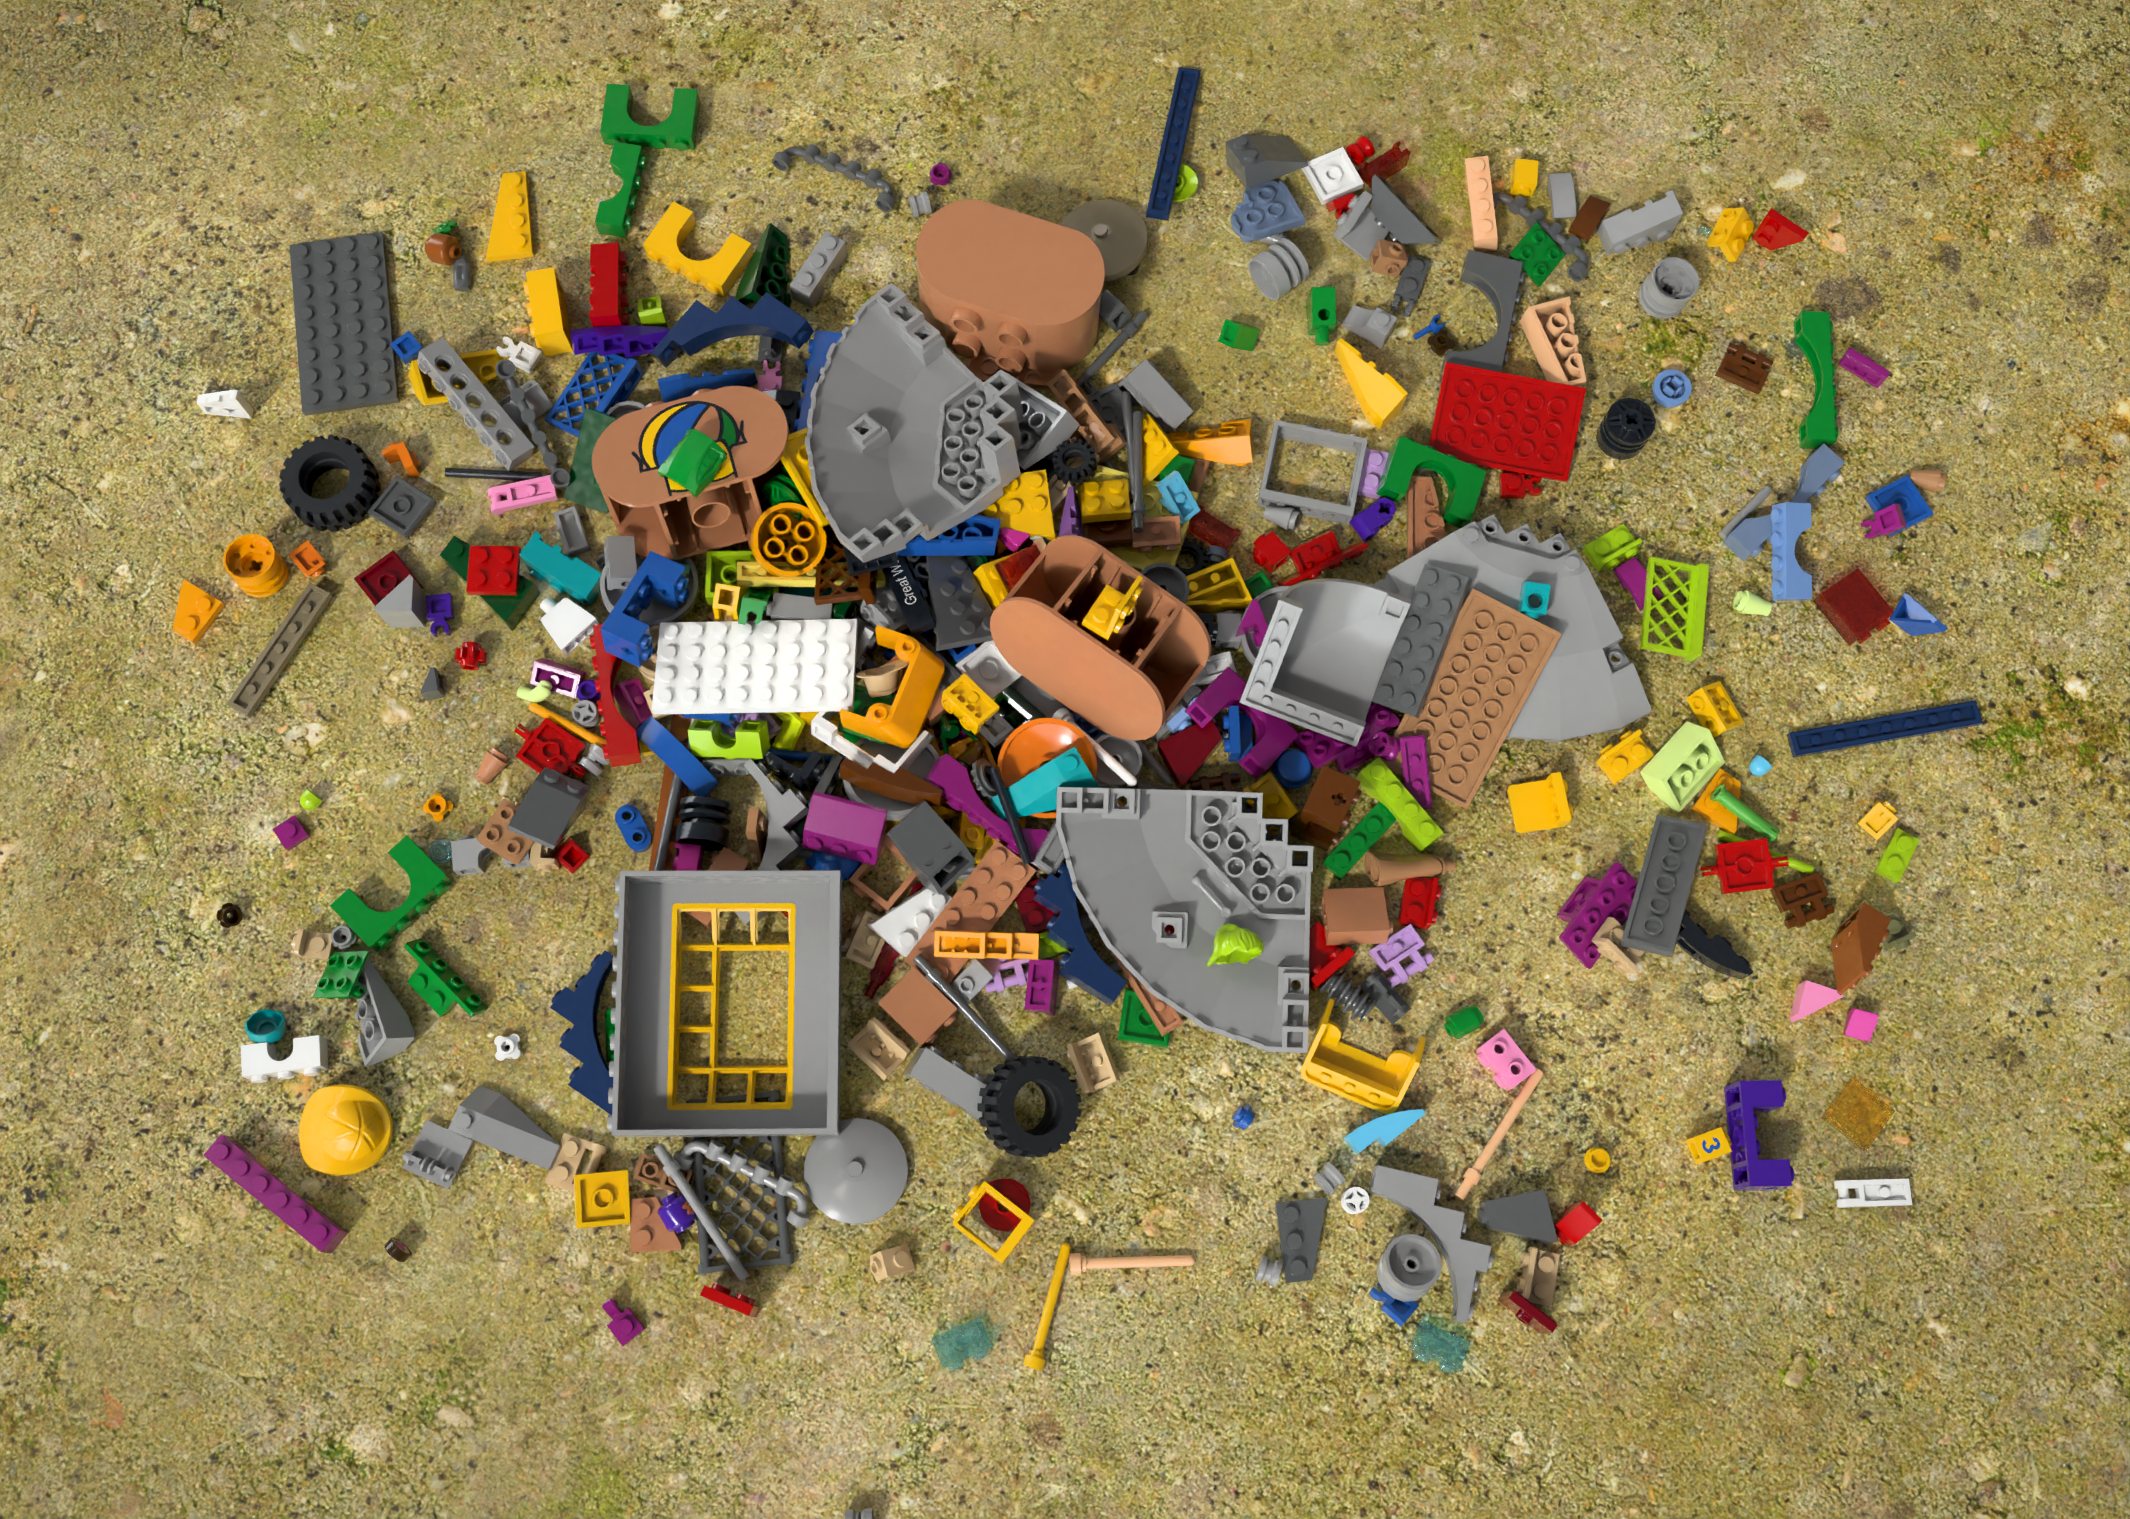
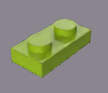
M1899 828L1894 829L1874 872L1894 883L1900 882L1920 840Z

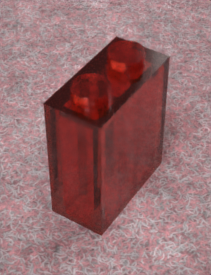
M1859 568L1822 592L1813 601L1849 646L1857 641L1859 644H1862L1872 636L1870 632L1874 629L1879 632L1890 624L1889 619L1894 612Z

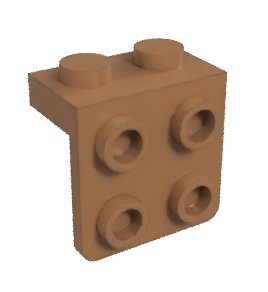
M503 799L478 835L477 841L511 863L518 865L522 862L535 841L507 829L521 803L517 801L511 803Z

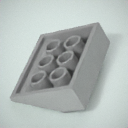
M1005 372L1018 384L1024 420L1018 424L1022 448L1016 453L1019 467L1026 470L1055 451L1058 445L1062 446L1063 441H1068L1080 424L1067 410Z

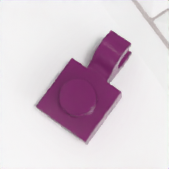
M609 1298L601 1305L605 1312L613 1319L607 1326L622 1346L628 1344L645 1330V1327L633 1311L627 1308L622 1312L613 1298Z

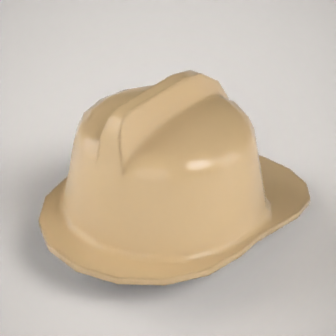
M899 659L878 668L858 672L856 677L863 678L870 697L889 695L899 688L902 668L908 666L909 663Z

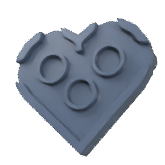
M1271 180L1248 190L1245 189L1243 192V202L1236 205V210L1231 215L1232 230L1245 243L1264 239L1305 225L1304 215L1287 186L1280 180L1279 183Z

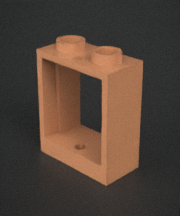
M886 834L880 856L886 850L911 869ZM862 863L849 879L852 886L850 890L861 899L864 896L871 901L870 906L880 914L886 913L893 907H897L912 889V886L919 880L912 870L886 902L860 881L873 866Z

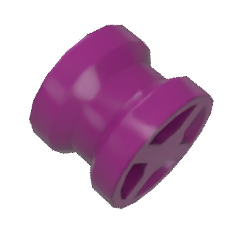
M1377 732L1369 741V750L1372 754L1390 761L1400 752V742L1385 732Z

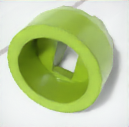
M308 789L300 797V804L306 810H315L323 802L321 798Z

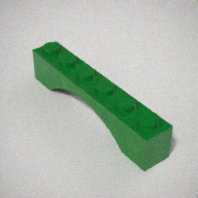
M1801 311L1794 321L1795 343L1809 361L1815 382V395L1811 410L1799 426V446L1804 449H1818L1823 444L1830 448L1838 438V428L1835 427L1837 407L1834 406L1836 385L1833 384L1835 365L1832 363L1834 344L1831 342L1833 323L1830 321L1829 312Z

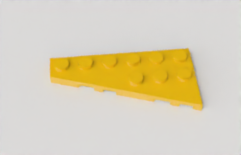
M1046 470L1021 473L1003 488V496L988 508L976 514L1000 519L999 531L1002 528H1008L1028 533L1030 537L1040 536L1046 537L1048 540L1055 539Z

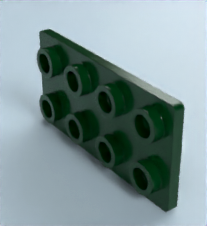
M586 408L570 470V483L566 487L564 498L606 514L609 513V509L593 473L592 454L600 435L618 418Z

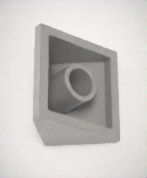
M409 575L373 609L390 628L425 627L426 594L415 579Z

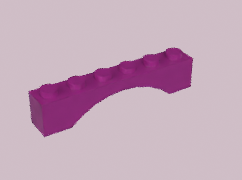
M947 753L940 756L923 780L943 790V797L948 800L949 806L955 810L963 811L968 815L967 819L978 826L981 825L987 830L986 833L991 838L1001 840L1007 845L1006 848L1015 855H1020L1009 824L984 805L970 782L967 768ZM1021 827L1033 860L1048 831L1046 829ZM1029 863V865L1033 867L1035 870L1039 869L1032 863Z
M221 1134L204 1153L208 1160L320 1252L331 1254L349 1233L331 1217L284 1184L233 1137Z

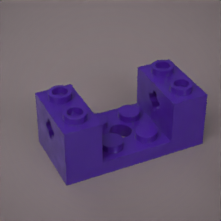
M1738 1081L1724 1087L1728 1136L1731 1140L1730 1148L1732 1150L1730 1158L1733 1190H1778L1792 1186L1794 1170L1790 1166V1160H1758L1760 1143L1756 1140L1755 1129L1758 1126V1119L1755 1113H1767L1784 1107L1786 1091L1782 1087V1081Z

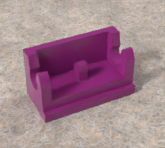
M1029 959L1025 1010L1033 1014L1042 1012L1046 1015L1055 1016L1058 973L1060 970V966L1055 960Z

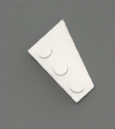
M924 887L907 898L905 902L897 907H893L885 915L867 925L903 957H907L952 897L945 891L939 895Z

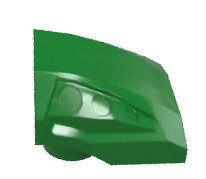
M688 429L686 435L661 464L658 474L661 477L666 476L684 487L696 498L713 481L716 473L721 470V465L727 459L725 451L713 439L696 429Z

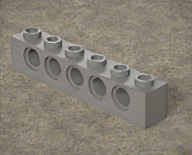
M443 337L419 351L417 363L420 370L430 376L435 388L445 394L450 406L461 413L466 425L476 431L481 443L491 449L496 461L500 465H504L509 471L532 456L534 445ZM438 367H445V368H447L448 370H447V371H443V370L439 369ZM454 385H460L464 389H457ZM469 403H475L479 407H472ZM489 421L492 422L494 425L488 426L484 422ZM499 440H507L510 444H503Z

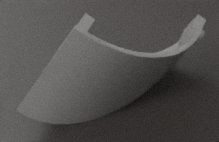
M1313 579L1292 585L1279 598L1239 703L1356 747L1365 728V719L1380 677L1412 599L1376 586L1342 579Z

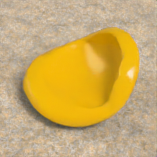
M347 1084L332 1085L314 1092L304 1107L299 1124V1143L305 1162L314 1170L329 1175H352L373 1166L386 1153L393 1135V1120L384 1101L365 1088Z

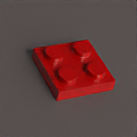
M470 546L466 587L468 595H518L521 548L519 546Z
M713 1283L711 1287L704 1285L700 1296L756 1318L760 1307L754 1305L755 1299L737 1293L736 1297L731 1296V1289Z

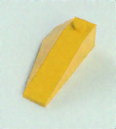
M1340 338L1336 344L1335 354L1366 420L1380 430L1401 413L1408 393L1388 373L1384 375L1376 370L1377 365L1372 361L1366 363L1358 350Z

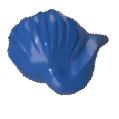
M820 851L814 852L811 857L805 860V864L812 871L840 870L842 881L851 878L862 864L859 861Z

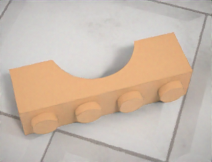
M1488 156L1465 159V178L1470 203L1474 251L1482 253L1497 251L1498 235Z

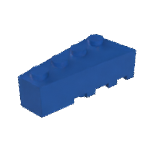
M974 515L929 541L918 534L905 544L906 549L897 551L896 555H994L1001 520Z

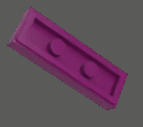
M1425 735L1399 737L1405 788L1424 810L1432 809Z

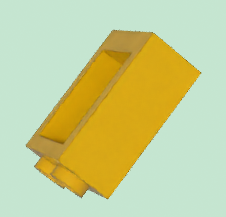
M984 1181L982 1185L977 1183L968 1194L971 1199L964 1207L961 1204L953 1213L952 1218L955 1220L952 1225L1003 1265L1034 1224L1035 1220ZM985 1193H988L1021 1219L998 1252L962 1224Z

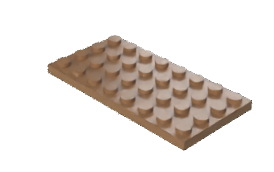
M1473 588L1460 610L1419 718L1405 714L1393 735L1399 742V737L1425 735L1430 791L1465 809H1468L1562 635L1556 630ZM1400 747V752L1393 760L1386 761L1382 758L1381 760L1390 770L1403 776Z

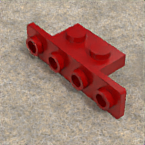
M1329 530L1290 549V557L1297 572L1278 581L1277 584L1279 587L1292 586L1307 577L1308 579L1316 578L1322 574L1321 570L1328 567L1329 569L1336 568L1342 565V560L1348 557L1354 559L1363 554L1362 550L1369 546L1366 542H1358L1341 550L1333 530Z

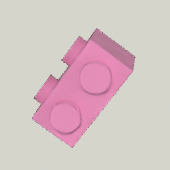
M1505 1029L1475 1050L1478 1053L1477 1059L1485 1068L1489 1067L1494 1074V1081L1500 1088H1505L1507 1091L1513 1089L1536 1071V1068Z

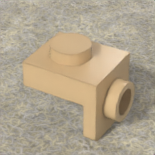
M908 1244L882 1250L870 1256V1270L875 1276L876 1281L915 1270Z

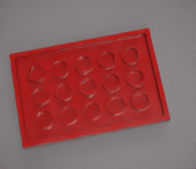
M1445 362L1428 446L1434 447L1436 451L1445 455L1456 456L1458 460L1467 464L1472 463L1480 467L1522 473L1528 476H1538L1566 483L1586 388Z

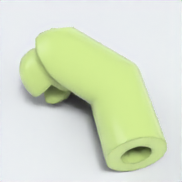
M542 680L539 682V686L534 689L520 686L516 696L539 703L550 696L552 684Z

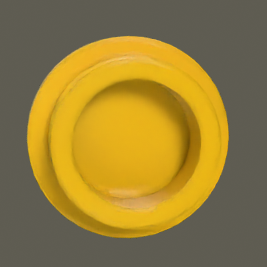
M1593 1147L1585 1153L1584 1163L1589 1171L1602 1173L1609 1168L1611 1159L1605 1149Z

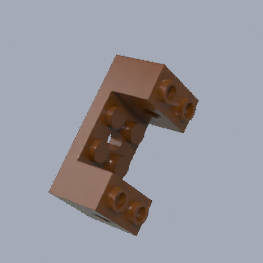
M1323 765L1291 835L1325 851L1328 850L1330 845L1335 846L1341 834L1339 832L1340 827L1346 828L1352 815L1351 811L1348 810L1350 805H1356L1362 791L1357 790L1361 782Z

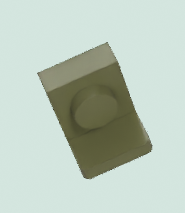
M1897 912L1888 915L1887 917L1891 921L1887 929L1890 932L1882 942L1885 949L1888 950L1895 947L1898 951L1911 945L1909 940L1917 936L1915 932L1908 933Z

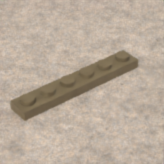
M309 582L227 702L229 707L249 718L252 717L333 596L329 592Z

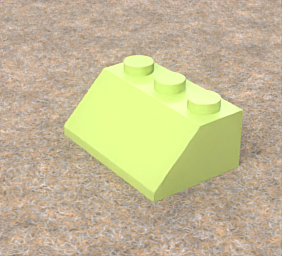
M1686 721L1640 773L1648 788L1675 812L1680 813L1725 763V760L1710 730Z

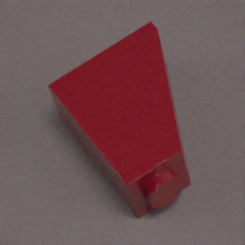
M1212 719L1203 728L1195 724L1158 742L1157 750L1179 790H1184L1221 744L1223 731L1217 722L1214 723Z

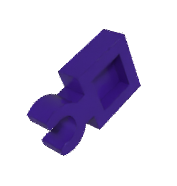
M451 593L427 595V619L429 622L434 621L430 627L431 633L434 637H438V629L445 627L446 635H451V627L447 620L454 619L453 596Z

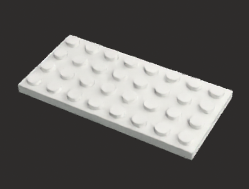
M857 619L761 621L759 624H756L755 621H746L745 625L738 624V621L660 623L652 712L654 715L827 712L841 711V709L854 711L858 621Z

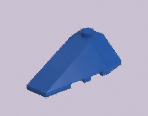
M754 368L726 370L722 375L703 372L702 377H690L689 373L657 379L662 399L665 403L689 397L701 389L715 390L727 386L752 387L758 383Z

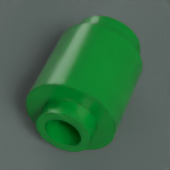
M1475 1005L1465 1006L1445 1017L1446 1023H1444V1028L1450 1037L1454 1036L1456 1039H1460L1479 1029L1480 1025L1484 1023V1019L1480 1010Z

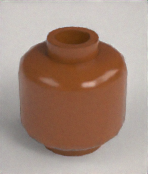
M435 233L425 243V252L434 263L447 266L453 265L462 253L458 239L451 235Z

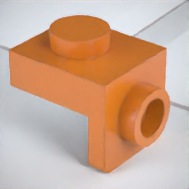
M404 441L392 443L382 450L383 456L389 464L401 460L411 478L420 475L417 468L418 465H421L415 452H410Z
M308 540L288 554L307 578L312 575L315 579L326 571L323 566L327 562Z

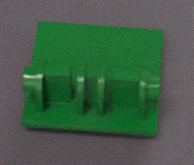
M1535 222L1511 251L1508 259L1522 261L1523 271L1540 287L1565 254L1540 225Z
M333 952L321 979L317 983L313 998H327L331 1000L335 998L350 999L353 997L360 999L364 996L366 989L357 980L370 952Z

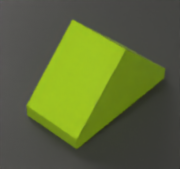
M661 295L638 299V314L642 326L668 328Z

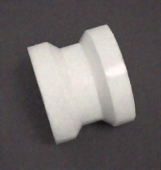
M1360 1187L1349 1188L1342 1194V1208L1349 1214L1356 1215L1363 1212L1369 1205L1368 1193Z

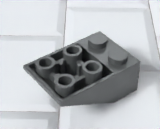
M925 800L919 803L887 833L923 886L939 895L976 862L965 844Z

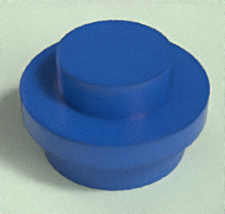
M1240 1106L1232 1115L1234 1119L1233 1126L1244 1130L1251 1124L1255 1118V1113L1252 1111L1251 1106Z

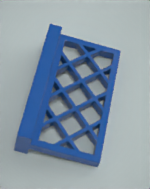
M590 352L545 417V422L575 437H579L580 431L574 429L573 423L583 420L584 412L587 408L586 404L598 400L595 410L606 414L611 407L628 399L644 375V371L638 361L632 358L627 360L616 354L604 356L606 362L594 366L593 361L599 352ZM624 365L620 372L612 374V366ZM607 368L609 376L597 379L595 372ZM592 373L593 381L581 384L580 380L582 377ZM611 382L608 391L600 393L598 385ZM595 387L596 395L584 398L583 390ZM579 392L580 400L569 403V396ZM582 406L583 413L572 417L570 409ZM567 412V419L555 420L558 413Z

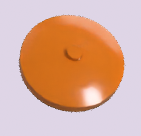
M1055 718L1031 720L1015 729L1005 740L998 756L997 767L1007 789L1046 763L1076 747L1096 781L1098 764L1091 742L1081 730L1066 721ZM1056 810L1036 813L1031 816L1056 818Z

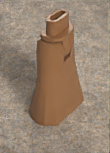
M1367 850L1364 861L1366 876L1378 887L1409 878L1441 876L1445 874V871H1455V862L1452 859H1443L1439 855L1430 853L1397 855Z

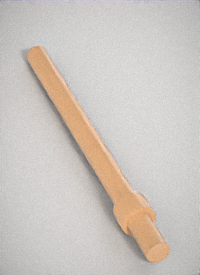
M1536 1068V1071L1530 1075L1472 1168H1468L1463 1175L1464 1180L1454 1194L1459 1200L1463 1201L1472 1186L1477 1185L1481 1179L1482 1170L1544 1075L1541 1070Z

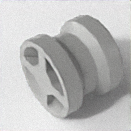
M926 191L918 196L908 195L913 218H918L920 214H932Z
M589 700L579 701L572 710L573 718L579 726L585 729L594 728L600 722L601 716L594 703Z
M1329 1162L1323 1166V1170L1320 1173H1316L1313 1176L1315 1182L1328 1195H1332L1335 1192V1187L1342 1185L1346 1181L1343 1175Z
M1262 1255L1255 1280L1259 1282L1262 1280L1267 1281L1270 1286L1275 1287L1283 1262L1280 1260L1274 1262L1269 1260L1268 1256Z

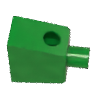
M1312 287L1306 300L1308 335H1315L1317 346L1329 345V335L1332 334L1336 326L1335 287Z

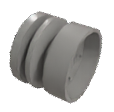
M1286 238L1279 239L1275 244L1269 246L1267 251H1262L1249 260L1248 263L1249 272L1254 283L1267 298L1273 301L1287 294L1291 287L1294 288L1308 279L1310 274L1305 257L1298 247Z
M1669 257L1659 261L1640 286L1638 296L1641 306L1648 314L1659 319H1670L1677 316L1698 291L1700 282L1697 271L1689 262L1678 257Z

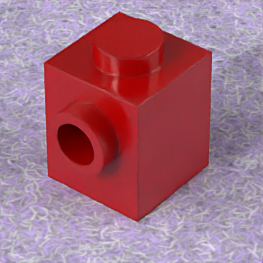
M1273 531L1268 535L1262 534L1254 541L1253 559L1259 566H1264L1270 574L1289 560L1290 549Z

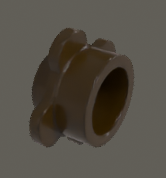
M1439 330L1438 334L1430 336L1427 340V343L1431 345V350L1439 356L1445 354L1448 349L1455 347V341L1448 337L1446 330Z

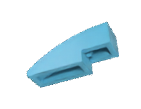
M1423 1109L1391 1113L1360 1126L1343 1139L1356 1155L1375 1140H1377L1381 1147H1384L1425 1115L1426 1112Z

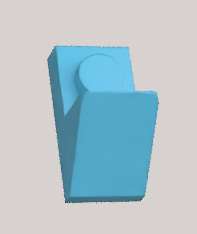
M1174 470L1156 484L1163 496L1159 499L1160 503L1172 516H1180V524L1183 525L1201 511L1178 471Z

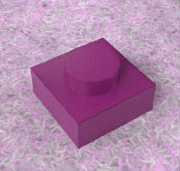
M295 815L273 828V831L288 851L310 837Z

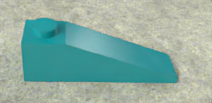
M1073 747L1011 785L1006 790L1016 817L1019 818L1056 810L1057 787H1100L1076 747ZM997 794L990 801L1000 818L1005 821L1007 819Z

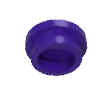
M586 680L578 686L577 697L580 701L589 700L596 703L601 698V692L597 693L595 681Z

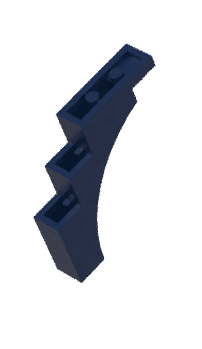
M767 292L752 310L732 296L717 313L696 300L651 353L661 365L667 368L677 358L680 351L690 357L699 350L728 338L747 335L766 336L782 340L800 349L804 343L809 341L814 331L806 319Z

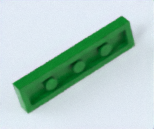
M1379 801L1323 861L1322 865L1341 880L1366 854L1367 850L1392 826L1396 818Z

